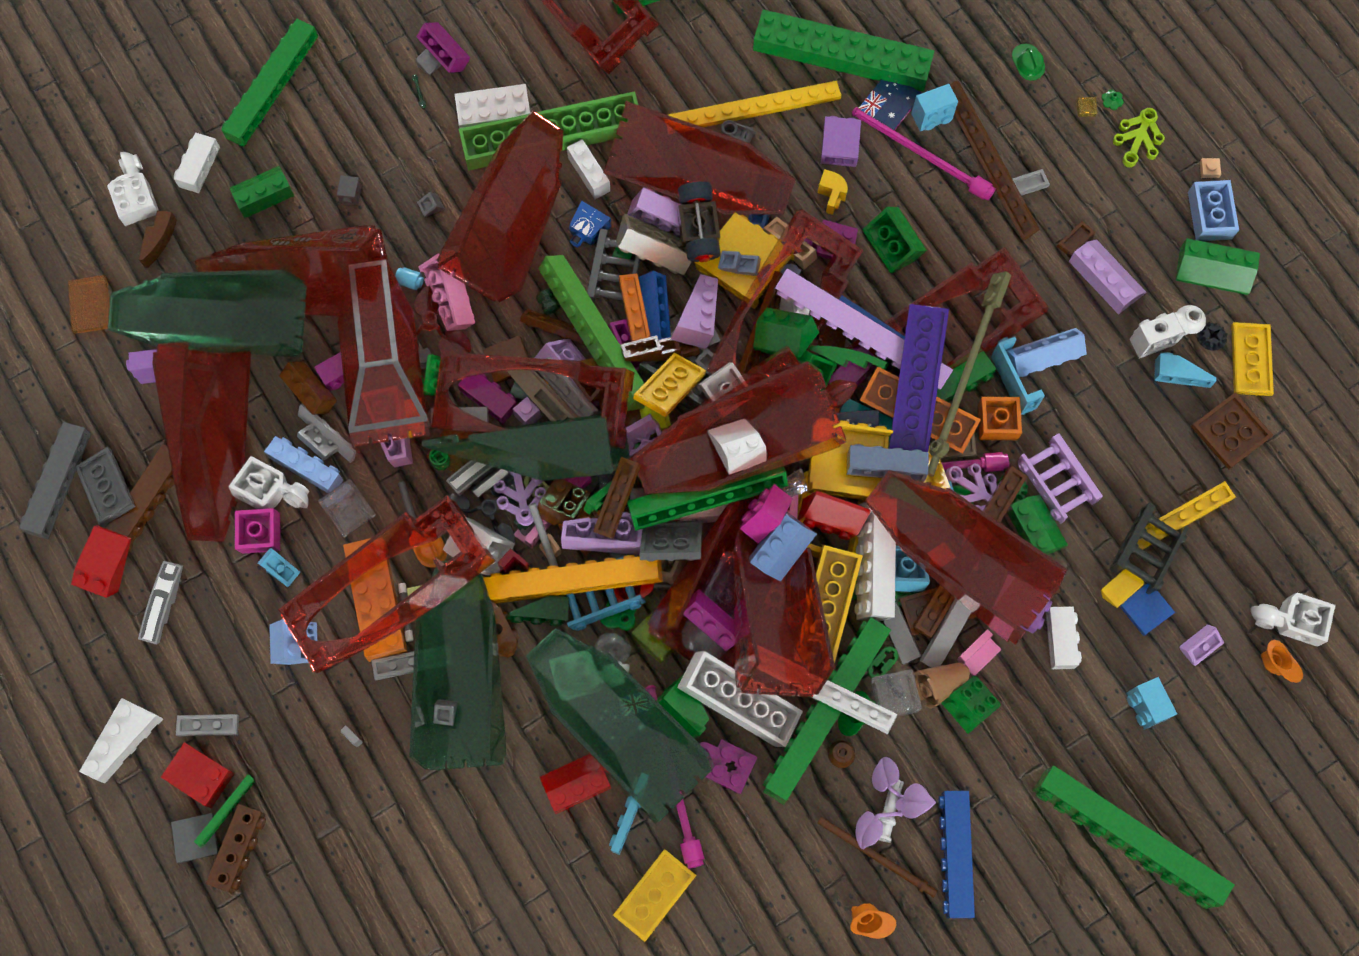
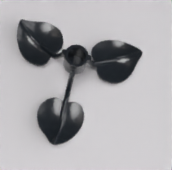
M508 473L500 479L504 481L505 486L516 491L514 476ZM494 486L491 487L490 491L493 496L498 498L505 496L510 504L517 503L514 499L495 492ZM455 493L445 497L435 505L440 517L451 525H456L460 516L468 518V513L481 511L483 516L490 517L493 528H490V530L515 543L513 529L508 524L502 523L496 526L494 515L497 510V499H487L483 501L481 506L468 510L470 507L468 498Z

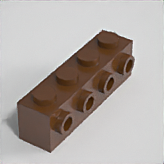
M238 804L207 879V885L230 893H234L235 890L239 889L242 882L241 874L243 870L247 869L250 858H248L250 852L255 849L258 843V838H256L258 832L263 829L266 823L265 813Z

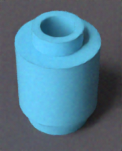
M404 267L403 269L398 268L395 282L401 286L417 290L422 287L424 278L422 273Z

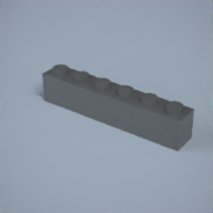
M63 422L62 426L58 429L56 441L49 451V458L42 467V475L35 484V492L28 501L25 515L20 520L19 529L26 534L49 539L76 473L75 467L79 465L91 433L86 428Z

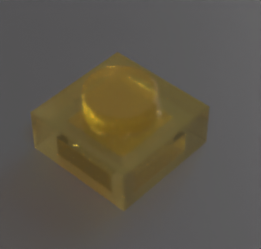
M1078 97V117H1096L1098 113L1096 97Z

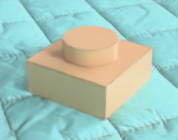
M1202 158L1200 160L1201 178H1219L1221 176L1220 158Z

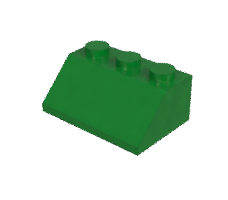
M280 166L230 187V191L244 219L294 197Z
M886 207L862 229L890 273H894L915 262L927 251L899 207Z
M767 307L757 320L753 347L755 350L800 359L818 335L819 330L813 317L810 315Z
M1041 495L1026 497L1010 505L1006 513L1032 560L1047 556L1068 546Z

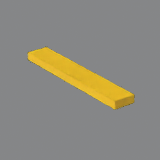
M1224 481L1158 519L1178 531L1233 500L1236 496ZM1151 523L1145 527L1147 529L1146 532L1159 540L1169 536ZM1143 538L1137 542L1138 547L1142 550L1152 545Z

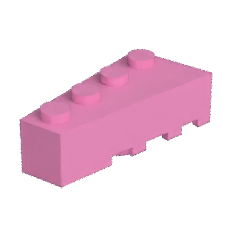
M456 253L436 254L418 266L420 272H424L426 276L424 279L426 285L432 289V299L439 305L438 312L446 330H462L475 324L474 314L472 313Z

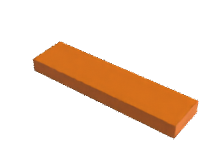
M638 274L619 275L618 279L631 342L650 337Z

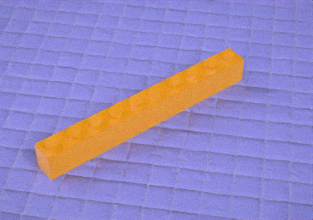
M627 555L623 559L618 560L616 558H606L603 562L589 560L581 565L568 563L566 567L552 565L543 570L530 568L528 572L515 570L510 571L506 575L493 573L490 574V577L472 576V579L465 580L466 603L475 607L479 606V602L484 599L498 604L547 596L663 582L661 560H640V557Z

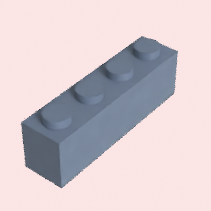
M861 444L850 445L847 453V475L889 478L890 475H894L903 480L924 482L928 475V452L918 449L908 451L902 448L886 449L882 446L865 447Z

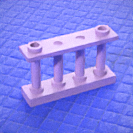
M1058 433L1052 437L1049 442L1050 447L1030 459L1025 454H1022L1018 459V466L1023 473H1026L1051 510L1052 517L1061 524L1068 517L1066 512L1085 501L1093 505L1103 495ZM1052 454H1057L1060 463L1039 475L1033 465ZM1064 469L1068 470L1071 474V479L1050 491L1044 481ZM1074 485L1079 486L1082 490V495L1060 506L1055 497Z

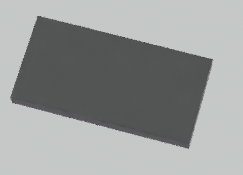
M109 447L104 448L75 467L97 522L101 527L136 507L113 452Z

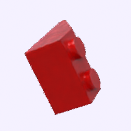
M95 525L75 566L71 585L105 598L119 592L131 538Z
M184 742L161 778L202 805L212 809L235 773Z

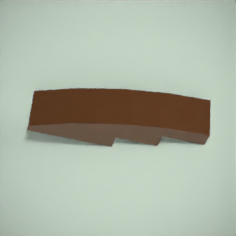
M657 335L620 344L625 361H666L674 353L683 358L700 355L697 346L670 340L671 337L659 340Z

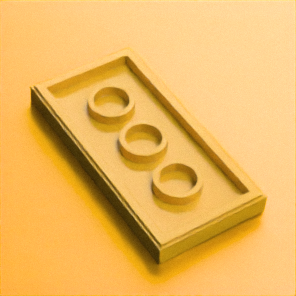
M1233 322L1231 324L1234 393L1272 396L1274 389L1271 325Z
M674 353L634 394L633 399L667 417L706 375L707 370Z
M664 849L613 916L646 942L697 875Z

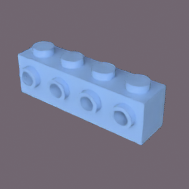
M1077 328L1007 350V354L1018 376L1024 377L1029 373L1043 371L1047 367L1061 365L1065 361L1076 360L1081 356L1087 355L1085 336Z
M275 436L264 451L269 459L332 496L343 482L339 474L340 471L331 465L327 467L320 458L316 456L310 457L307 455L308 452L301 447H293L292 442L284 437L280 439Z

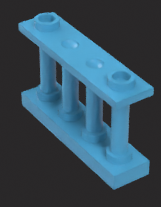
M633 586L625 587L629 599L620 603L617 602L613 589H605L610 606L599 610L594 591L586 592L592 613L581 617L574 594H567L566 596L569 597V606L574 618L567 625L572 630L579 631L585 629L586 625L627 609H638L646 601L641 595L636 596Z

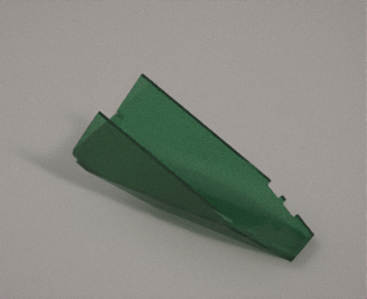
M285 270L162 273L160 277L153 280L146 279L140 285L128 286L111 293L108 330L160 349L175 347L176 350L296 357L302 353L303 339L298 338V336H303L304 320H299V318H305L306 302L300 300L306 299L307 286L304 280Z
M624 411L492 429V432L481 434L474 431L466 439H458L457 434L422 440L423 447L541 481L612 473L617 470L621 457L630 458Z
M476 558L437 561L430 580V590L427 597H424L422 601L424 606L420 616L416 617L409 757L425 770L429 768L430 770H444L446 762L448 769L464 768L465 761L467 768L484 767L485 760L487 766H500L504 764V758H506V735L495 612ZM438 700L457 702L453 726L433 723L434 704Z
M555 628L526 655L551 713L654 824L660 822L669 813L665 808L666 805L673 809L684 798L680 793L681 790L688 794L698 784V781L694 778L696 775L703 780L712 771L714 763L710 754L610 654L607 655L593 646H588L576 640L575 637Z

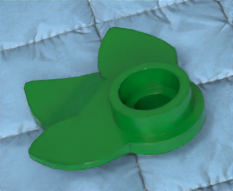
M609 600L607 601V607L610 606ZM627 609L601 619L600 622L609 629L631 630L636 623L634 614L637 609Z

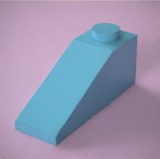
M1170 352L1160 353L1155 360L1154 381L1211 388L1216 382V377L1179 355H1173Z

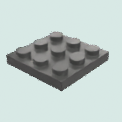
M703 520L668 521L644 528L642 530L640 560L674 561L687 559L691 561L701 559Z

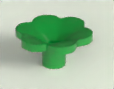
M1111 89L1102 95L1103 106L1106 108L1117 110L1118 107L1124 104L1122 93L1115 92Z

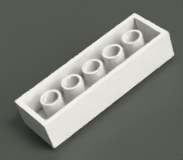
M874 497L859 504V506L871 509L857 536L856 554L863 555L855 586V594L857 595L855 614L857 615L856 620L869 621L872 617L880 622L895 617L896 500Z
M705 651L694 653L677 687L775 747L787 746L803 712Z

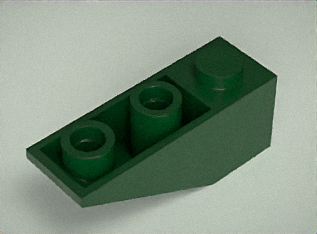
M547 596L509 612L505 618L510 619L512 623L531 621L530 624L542 625L543 622L550 623V626L560 627L568 621L569 597Z

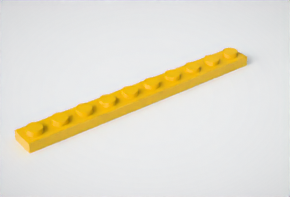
M832 81L664 115L668 134L722 124L727 120L737 121L840 100L841 93L838 82Z

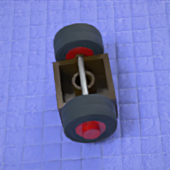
M693 181L684 184L678 188L681 205H678L677 215L682 247H686L689 261L708 262L718 258L721 254L719 248L720 230L716 201H712V187L709 182Z

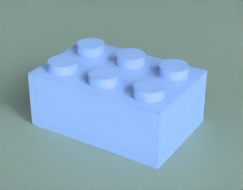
M1231 180L1194 182L1188 191L1196 240H1232L1239 231Z

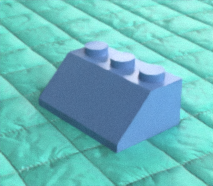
M786 512L781 524L758 544L749 556V561L765 574L781 581L817 533Z

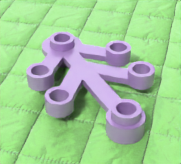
M512 460L508 464V470L510 475L514 476L516 491L505 486L502 480H499L493 486L495 492L502 493L519 502L520 508L510 504L505 496L497 499V505L499 509H505L516 515V520L519 524L528 526L534 520L527 505V499L535 490L536 497L530 504L536 503L538 507V503L543 495L538 496V494H545L546 490L542 487L536 489V487L544 481L541 472H534L531 475V482L524 490L521 476L524 473L523 463L519 460Z
M976 463L968 467V473L974 477L976 485L963 477V472L958 466H953L946 470L945 474L948 481L952 483L957 482L974 493L955 497L959 507L979 500L988 502L997 488L995 475L990 473L982 478L981 467ZM985 485L989 486L991 495L987 493ZM986 505L971 507L969 514L973 518L979 517Z

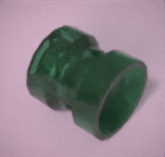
M551 289L543 290L536 296L538 303L542 304V310L545 315L556 312L561 306L558 300L554 298L555 295Z

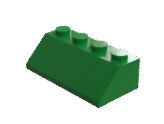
M1186 238L1180 247L1176 281L1249 295L1258 271L1260 253Z

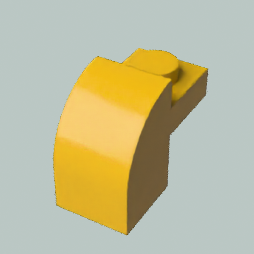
M824 169L818 193L830 197L826 213L833 215L834 210L839 208L840 202H845L848 187L841 175Z

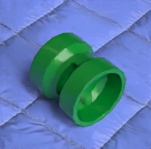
M436 447L430 451L429 459L436 470H446L450 466L451 459L444 448Z

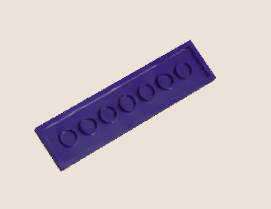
M909 304L892 424L893 433L891 434L889 449L902 448L908 451L916 449L923 452L929 451L949 309Z

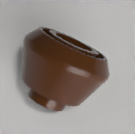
M844 740L834 742L828 749L829 761L838 768L850 766L855 759L853 746Z

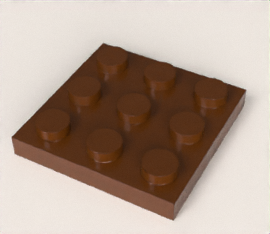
M1236 393L1232 394L1191 426L1228 470L1274 436Z

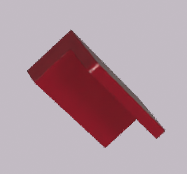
M511 548L498 561V566L503 575L509 574L517 566L524 572H528V569H530L528 562Z

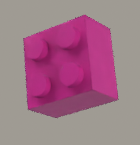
M775 484L769 489L765 488L759 495V499L754 498L749 504L748 508L750 510L742 517L743 523L740 530L757 543H760L781 524L793 498Z
M269 508L235 511V550L242 554L267 552L270 548L280 551V513L277 510Z

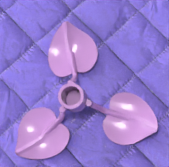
M883 757L875 767L872 775V784L876 790L883 792L888 788L900 798L896 802L898 812L880 813L874 816L872 812L868 811L859 818L856 825V839L859 847L863 850L875 844L882 836L883 824L879 818L902 817L904 815L912 819L924 814L936 804V801L920 784L910 785L904 795L893 789L892 785L896 784L899 780V770L895 762L888 757Z

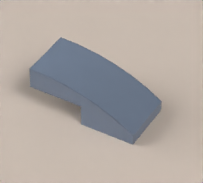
M722 251L718 268L727 272L757 276L761 258L754 255H741L737 251Z

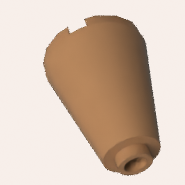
M961 662L918 670L913 673V675H916V678L913 679V685L921 701L925 700L928 703L925 706L932 709L937 707L969 680L970 670L967 665Z

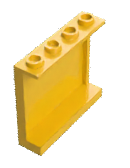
M734 213L720 230V252L737 251L741 255L759 256L761 261L758 275H743L720 270L718 268L720 256L708 262H695L696 270L702 274L717 278L718 285L755 309L759 304L758 299L770 285L774 271L780 272L790 259L793 261L795 258L794 250L791 246L782 244L776 236L764 232L761 226L753 225L746 216Z
M819 418V420L814 422L812 425L807 492L814 493L819 491L831 496L869 500L874 497L888 499L889 496L883 493L886 486V478L847 475V453L850 445L861 444L865 447L882 446L888 449L889 436L893 433V430H887L885 426L868 427V424L864 423L853 425L849 424L850 422L848 421L832 422L829 418Z

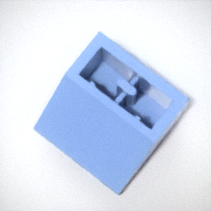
M282 619L270 624L271 664L291 665L317 662V623Z

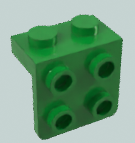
M433 354L427 356L423 395L447 397L451 359Z
M977 676L970 678L941 703L967 734L1001 706L1000 702Z

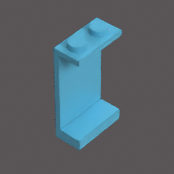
M1006 337L998 341L991 359L1010 397H1020L1021 415L1037 409L1045 395L1042 389L1027 394L1007 354V350L1012 349L1016 338L1012 337L1009 339Z

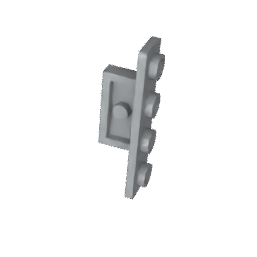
M303 403L300 404L298 416L308 426L300 430L297 437L323 461L339 452L350 463L353 462L356 455L354 446L341 437L339 432L332 429L324 419H321L318 415H312Z

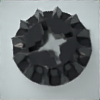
M1208 322L1203 330L1197 333V339L1205 349L1216 351L1226 344L1228 333L1218 323ZM1210 333H1217L1215 338L1208 340Z

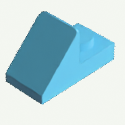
M272 548L258 562L266 572L286 587H289L300 573Z

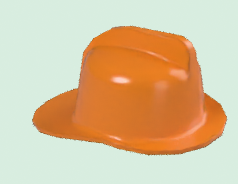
M423 523L415 526L410 532L409 541L417 559L426 567H438L445 561L447 553L443 550L445 543L441 535L430 524Z
M1271 640L1268 643L1267 650L1261 654L1264 667L1270 673L1282 675L1290 682H1300L1303 679V672L1298 662L1283 643L1278 640Z
M865 903L858 907L853 906L851 909L852 922L850 929L855 934L880 939L891 935L896 928L895 918L888 913L879 911L873 904Z

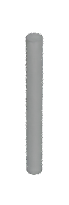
M536 503L529 504L528 506L549 565L558 566Z

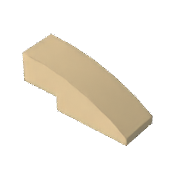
M776 217L764 227L767 234H773L778 238L779 242L788 244L793 248L795 258L793 261L804 270L817 259L816 249L806 243L801 234L780 218Z

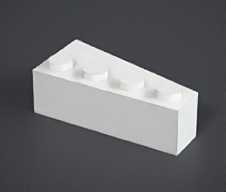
M121 698L79 772L97 781L106 783L123 764V761L137 749L136 747L140 742L149 736L151 730L157 724L159 725L163 718Z

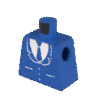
M581 201L569 226L570 233L574 235L570 243L577 248L580 247L583 241L593 245L598 240L600 229H610L611 218Z

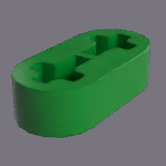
M885 647L868 667V676L873 680L882 679L898 660V651L894 647ZM885 652L888 653V654H889L890 652H892V653H893L892 658H893L894 660L889 659V660L885 663V662L883 661V660L885 659V657H886ZM881 664L883 666L880 669L881 675L878 673L874 675L872 667L877 668Z

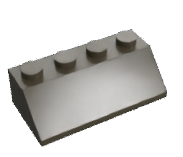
M624 213L616 239L619 249L625 253H633L641 260L647 259L652 261L658 267L664 266L674 274L680 273L684 275L692 261H689L687 258L686 247H682L681 238Z

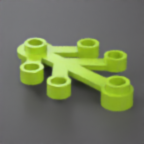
M1146 108L1141 111L1138 117L1129 120L1123 119L1119 124V129L1123 132L1128 131L1133 125L1141 124L1139 129L1124 134H1116L1113 138V144L1116 146H1121L1124 141L1135 138L1130 151L1126 152L1122 159L1126 167L1136 165L1139 159L1137 152L1142 141L1147 149L1146 156L1148 159L1154 160L1159 153L1153 143L1161 145L1165 137L1156 124L1158 116L1153 108ZM1148 126L1154 135L1152 141L1147 133Z

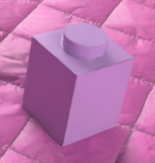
M528 397L513 408L514 416L526 429L541 418L540 410Z

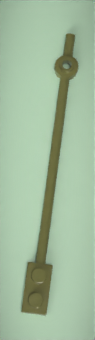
M1007 271L993 274L990 279V284L982 303V307L986 310L940 437L930 445L929 452L932 455V459L928 467V476H934L939 460L949 451V443L946 442L993 310L1000 308L1011 278V274Z

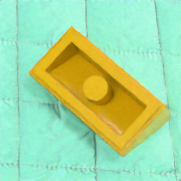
M1125 569L1102 588V598L1118 608L1145 583L1141 578Z

